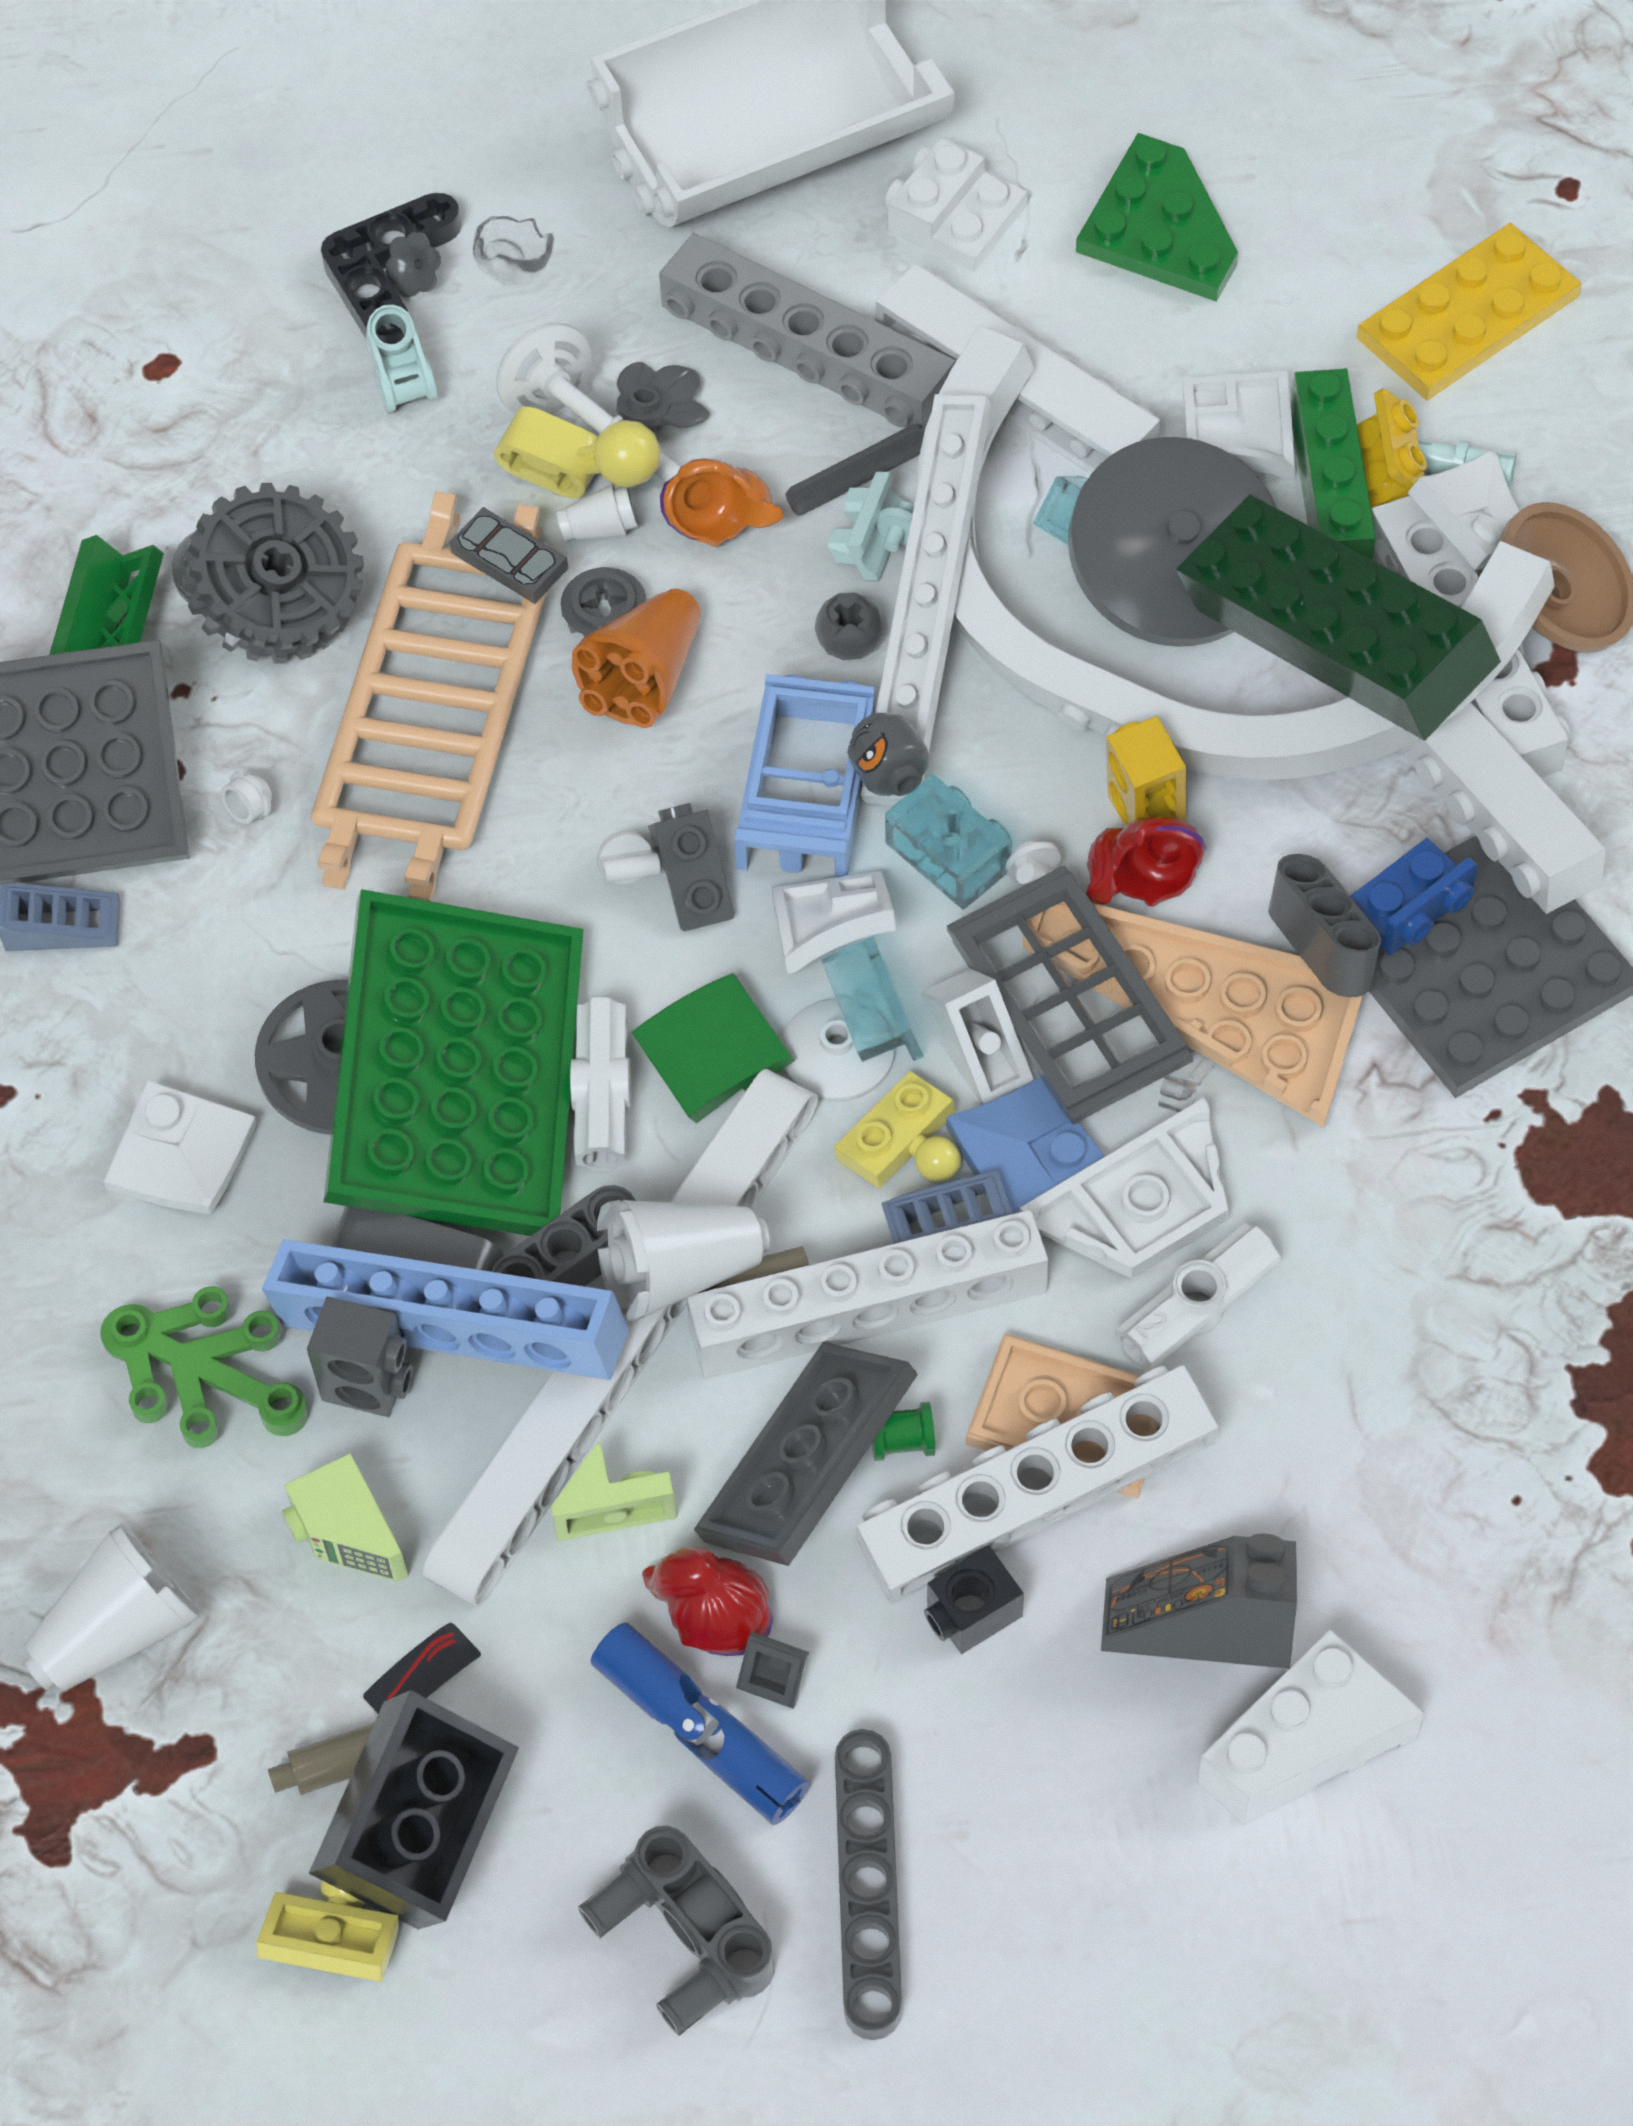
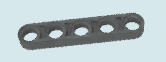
M859 1729L851 1731L842 1737L836 1746L835 1752L843 2005L846 2023L852 2032L863 2039L877 2040L885 2038L895 2031L900 2023L902 2013L892 1760L889 1744L883 1736L873 1730ZM859 1747L871 1748L880 1756L881 1764L870 1775H856L845 1764V1759L849 1752ZM866 1806L879 1811L884 1820L881 1829L869 1836H861L854 1833L849 1828L847 1821L850 1814L857 1808ZM865 1867L879 1870L886 1878V1886L883 1891L869 1898L859 1896L850 1887L852 1875L857 1870ZM865 1929L879 1930L888 1939V1949L885 1954L877 1959H863L852 1948V1941L856 1934ZM865 1992H880L891 2002V2011L882 2021L876 2023L865 2022L855 2013V2002Z

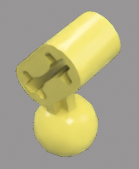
M521 407L515 413L494 451V457L498 464L507 472L558 495L577 499L584 495L595 474H600L614 486L633 488L647 482L658 469L661 448L654 432L641 422L630 420L614 422L607 426L597 437L584 428L540 409Z

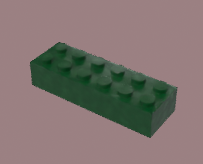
M1251 494L1175 569L1199 612L1423 741L1449 717L1501 662L1482 619Z

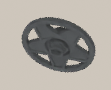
M330 980L316 983L288 996L266 1018L255 1046L256 1074L261 1090L268 1102L288 1121L309 1131L331 1135L345 1008L335 996H346L348 980ZM303 1006L306 1034L270 1044L280 1024L296 1009ZM271 1077L307 1083L306 1112L298 1109L284 1098Z

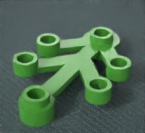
M209 1286L200 1289L194 1295L191 1303L156 1313L137 1304L120 1306L110 1312L104 1319L100 1336L105 1350L112 1357L126 1362L132 1385L129 1404L133 1415L140 1422H157L164 1417L168 1409V1402L163 1389L154 1382L149 1356L171 1366L183 1411L180 1419V1430L183 1438L191 1447L205 1448L217 1439L219 1428L214 1414L207 1409L200 1381L258 1408L264 1427L274 1435H293L299 1432L307 1423L309 1417L308 1405L303 1392L297 1386L290 1383H277L269 1386L217 1361L218 1359L249 1350L265 1352L273 1349L281 1338V1331L276 1317L268 1311H256L246 1317L242 1327L183 1344L166 1336L199 1324L206 1327H217L227 1321L231 1309L225 1292L218 1287ZM210 1301L221 1303L220 1308L215 1312L206 1313L202 1311V1307ZM267 1325L272 1328L270 1333L264 1337L252 1335L253 1330L258 1326ZM128 1326H140L134 1335L123 1336L120 1334ZM154 1396L158 1398L157 1404L150 1409L138 1407L140 1401L145 1397ZM283 1398L292 1400L290 1406L284 1410H275L271 1407L277 1400ZM198 1421L209 1423L208 1429L201 1434L189 1432L190 1427Z

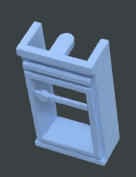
M766 674L765 690L739 824L734 838L736 870L747 871L751 849L760 848L779 851L780 868L788 873L800 872L804 860L803 854L834 857L835 877L848 875L863 784L850 763L849 757L845 775H839L834 769H828L824 773L768 767V760L777 716L854 724L855 728L864 718L876 714L875 687L860 685L853 681L829 682L806 679L799 675L777 676ZM765 776L824 783L827 787L843 785L840 806L763 798L762 792Z

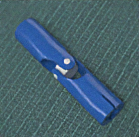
M627 1622L617 1625L598 1644L592 1654L591 1665L648 1716L673 1729L674 1735L685 1747L770 1824L777 1825L781 1823L797 1808L801 1802L800 1800L808 1792L810 1781L717 1701L703 1695L700 1688L692 1681L689 1675ZM722 1729L724 1743L720 1753H716L708 1749L703 1742L710 1736L716 1735Z

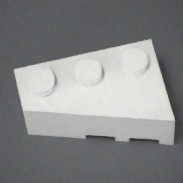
M1329 1629L1201 1755L1197 1783L1244 1825L1313 1791L1314 1786L1344 1771L1350 1773L1365 1766L1367 1760L1396 1746L1401 1748L1416 1741L1424 1712Z

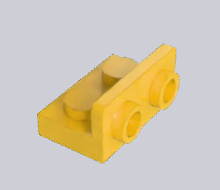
M1385 388L1374 393L1377 413L1357 424L1371 508L1410 496L1408 491L1420 477L1425 476L1424 470L1427 468L1425 456L1418 443L1416 428L1419 426V419L1416 411L1407 400L1398 399Z

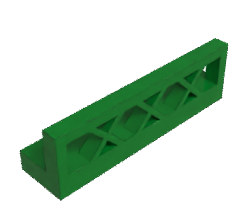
M98 535L81 540L49 655L140 643L164 553L156 546L150 545L122 555ZM139 570L138 575L128 585L131 573ZM127 613L125 620L116 629L117 623Z

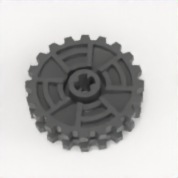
M261 483L259 492L252 493L246 486L235 489L234 500L229 501L221 496L212 505L213 514L203 513L198 520L197 530L190 539L183 561V566L188 569V573L184 574L182 579L183 590L193 592L194 594L188 603L191 614H202L206 619L202 625V630L208 636L219 633L224 637L222 647L232 652L239 646L246 649L247 659L257 662L262 654L271 655L274 664L285 663L290 653H295L300 660L311 657L313 645L316 644L323 649L327 648L334 640L333 633L335 631L342 632L350 619L349 616L355 608L356 598L362 591L364 581L357 577V573L362 571L364 561L363 556L353 554L352 549L356 547L358 542L354 531L343 532L340 526L344 517L337 510L331 513L322 509L324 499L315 494L308 500L300 497L299 487L288 485L285 492H277L272 483Z

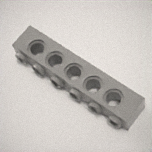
M694 232L659 272L662 307L666 308L675 317L688 319L710 330L716 337L722 340H730L753 351L760 359L767 362L773 361L797 373L806 382L817 383L841 395L851 404L862 405L884 416L895 426L907 428L917 424L925 433V428L932 412L934 396L939 394L952 367L956 363L955 359Z

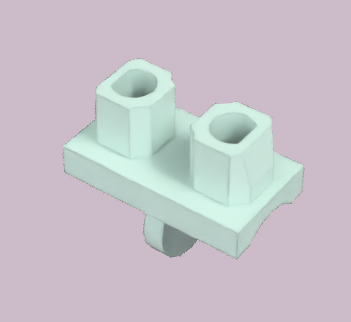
M876 472L870 487L849 488L844 500V512L850 523H855L853 528H833L827 542L828 549L835 562L856 565L864 580L879 581L889 553L897 552L900 545L907 546L914 506L900 498L893 491L891 485L893 476L891 472Z

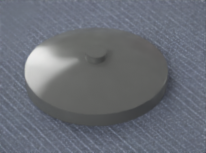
M1159 437L1133 443L1109 456L1092 472L1075 502L1068 528L1069 557L1073 572L1083 593L1097 611L1113 625L1136 638L1155 644L1177 647L1195 646L1219 640L1232 634L1234 631L1196 609L1175 569L1249 494L1277 508L1268 489L1248 466L1232 454L1214 445L1181 437Z

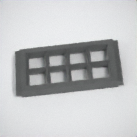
M1065 865L947 925V932L968 967L996 980L1022 1050L1066 1118H1069L1072 1124L1193 1062V1056L1188 1050L1186 1042L1071 871H1068ZM1064 901L1082 929L1045 947L1027 919ZM1017 925L1035 953L997 971L980 943ZM1090 939L1107 967L1070 985L1052 957ZM1043 963L1060 991L1023 1010L1005 981ZM1115 977L1133 1005L1095 1024L1077 995ZM1068 1001L1085 1027V1030L1048 1048L1030 1020ZM1140 1015L1158 1041V1044L1121 1063L1103 1034ZM1093 1039L1111 1068L1073 1087L1057 1063L1056 1058Z

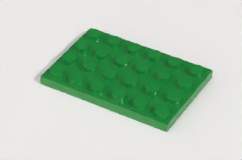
M361 889L356 905L323 1198L324 1203L397 1215H408L416 1218L532 1236L560 1215L571 1090L570 1069L574 1053L584 929Z

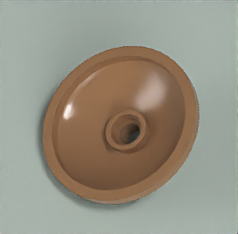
M1541 502L1529 505L1508 521L1501 533L1499 542L1502 541L1551 563L1555 587L1533 623L1532 628L1547 640L1577 652L1590 653L1602 651L1620 641L1633 624V576L1625 557L1612 538L1585 514L1558 503Z

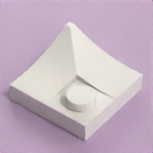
M1288 370L1182 377L1186 438L1203 441L1221 448L1238 458L1252 471L1286 480L1295 479Z
M1489 451L1453 469L1420 477L1408 491L1412 499L1474 570L1485 568L1499 544L1505 525L1520 511L1506 483L1499 456L1494 451Z
M882 870L771 887L787 974L796 973L816 958L845 944L876 934L896 931L894 909Z
M147 1081L103 1181L105 1188L114 1193L164 1207L211 1214L224 1194L257 1126L256 1118L253 1115Z

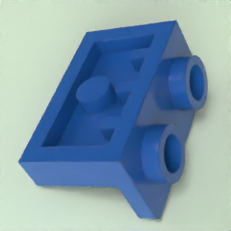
M1426 838L1350 897L1381 936L1380 948L1391 956L1406 943L1410 946L1419 943L1430 932L1434 922L1445 913L1455 914L1469 903L1475 893L1473 886L1478 865L1470 857L1456 865L1434 843Z

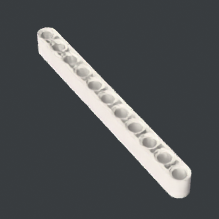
M763 1069L753 1080L669 1203L739 1206L752 1209L809 1125L817 1106V1094L769 1069ZM686 1298L641 1319L626 1321L629 1332L611 1380L557 1371L552 1372L435 1542L424 1564V1578L475 1607L482 1605L487 1600L686 1307ZM627 1309L621 1310L623 1316L627 1313Z

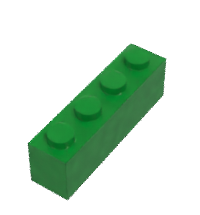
M1343 368L1294 372L1291 397L1292 429L1307 524L1373 560L1376 537L1348 370Z

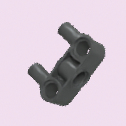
M657 1826L646 1831L638 1840L635 1851L625 1858L626 1862L619 1867L621 1874L578 1906L579 1913L586 1924L601 1939L642 1905L645 1904L650 1908L655 1904L680 1941L693 1955L701 1960L698 1963L700 1969L698 1972L656 2003L659 2013L678 2036L683 2034L721 2002L724 2001L727 2004H731L734 2000L740 2001L744 1997H754L763 1992L771 1983L774 1966L771 1940L766 1931L747 1910L728 1880L708 1863L689 1838L677 1828ZM661 1854L675 1855L681 1860V1864L676 1870L670 1873L661 1874L649 1868L652 1860ZM742 1949L755 1951L761 1956L759 1963L749 1970L734 1969L727 1961L734 1952Z

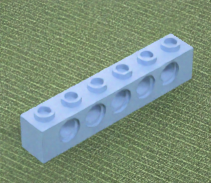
M286 1239L282 1240L262 1287L263 1292L284 1327L313 1331L326 1296L395 1313L401 1337L406 1338V1347L611 1380L629 1332V1327L613 1291Z

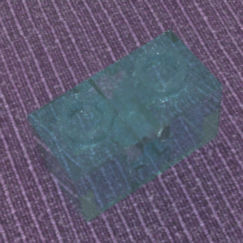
M934 774L885 812V843L962 910H965L1007 874L1005 866L1012 853V840L1006 829L994 819L987 820L972 807L967 796L958 787L953 785L948 787Z

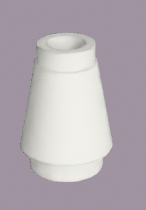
M613 484L567 506L565 509L556 511L565 542L573 539L627 536V530L638 527L637 515L629 489L627 487L615 489Z

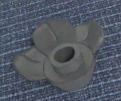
M635 362L626 366L619 374L617 388L620 395L617 399L616 411L623 418L622 420L641 422L652 432H656L661 427V424L677 428H688L698 425L709 418V411L700 403L692 400L700 388V375L691 368L669 365L656 372L644 362Z

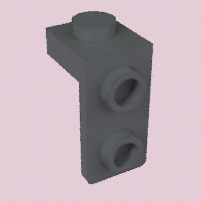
M691 803L658 811L661 822L648 825L653 847L658 846L679 928L682 931H689L733 919L735 913L708 810L693 813Z

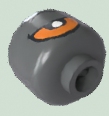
M876 713L864 718L854 728L847 750L850 763L866 788L879 796H903L914 791L920 785L922 776L927 771L930 761L928 749L911 722L902 715Z

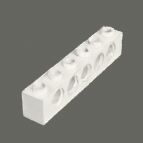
M1411 496L1371 508L1376 537L1373 554L1377 562L1461 608L1479 578L1478 570L1473 569ZM1521 643L1507 665L1495 677L1497 679H1494L1471 703L1540 777L1562 770L1567 746L1571 743V734L1564 717L1560 714L1555 715L1547 701V691L1542 677L1537 672L1532 673L1527 665Z
M1027 1210L694 1294L686 1298L689 1327L703 1377L708 1379L818 1350L823 1342L842 1345L1046 1293L1048 1257L1032 1210Z
M1183 1364L1169 1372L1165 1366L1152 1369L1135 1380L1133 1383L1134 1389L1114 1398L1112 1393L1097 1396L1080 1408L1081 1415L1063 1424H1060L1058 1419L1042 1423L1026 1435L1027 1442L1006 1451L1004 1446H997L987 1450L972 1461L974 1468L953 1478L948 1472L939 1474L918 1487L919 1495L897 1505L894 1499L887 1500L865 1512L862 1516L864 1522L857 1525V1541L889 1603L892 1604L926 1587L929 1581L990 1545L994 1552H997L1130 1486L1138 1480L1140 1481L1215 1444L1219 1427L1185 1365ZM1135 1415H1148L1157 1422L1159 1430L1150 1436H1138L1130 1431L1126 1422ZM1082 1441H1093L1103 1448L1106 1455L1098 1462L1085 1463L1075 1457L1072 1449ZM1036 1467L1046 1471L1052 1481L1041 1490H1030L1020 1483L1018 1475L1027 1468ZM984 1494L995 1501L997 1509L989 1516L975 1517L965 1510L963 1504L972 1495ZM931 1521L941 1528L943 1534L932 1544H920L914 1541L908 1532L917 1522Z

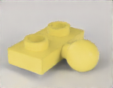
M909 1071L834 1146L836 1160L878 1189L912 1156L915 1157V1165L918 1172L925 1179L931 1182H945L956 1175L961 1165L960 1150L949 1138L933 1135L946 1123V1118L955 1113L953 1099Z
M322 1880L320 1890L324 1901L280 1892L274 1893L256 1941L257 1958L382 1982L399 1933L398 1915L362 1909L360 1907L365 1902Z

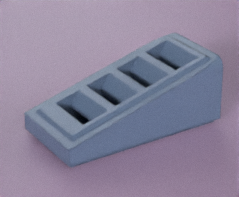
M1 884L0 938L5 951L116 947L118 943L119 895L113 892L33 884ZM89 911H99L98 928L88 927ZM67 912H76L75 926L66 925ZM43 913H52L51 924L42 923ZM20 914H28V921H20Z
M998 1170L903 1194L881 1203L894 1244L1014 1214ZM983 1193L987 1194L993 1212L982 1216L976 1196ZM964 1202L970 1220L959 1222L954 1205ZM941 1211L946 1226L936 1228L932 1214ZM919 1220L922 1232L912 1234L909 1223Z

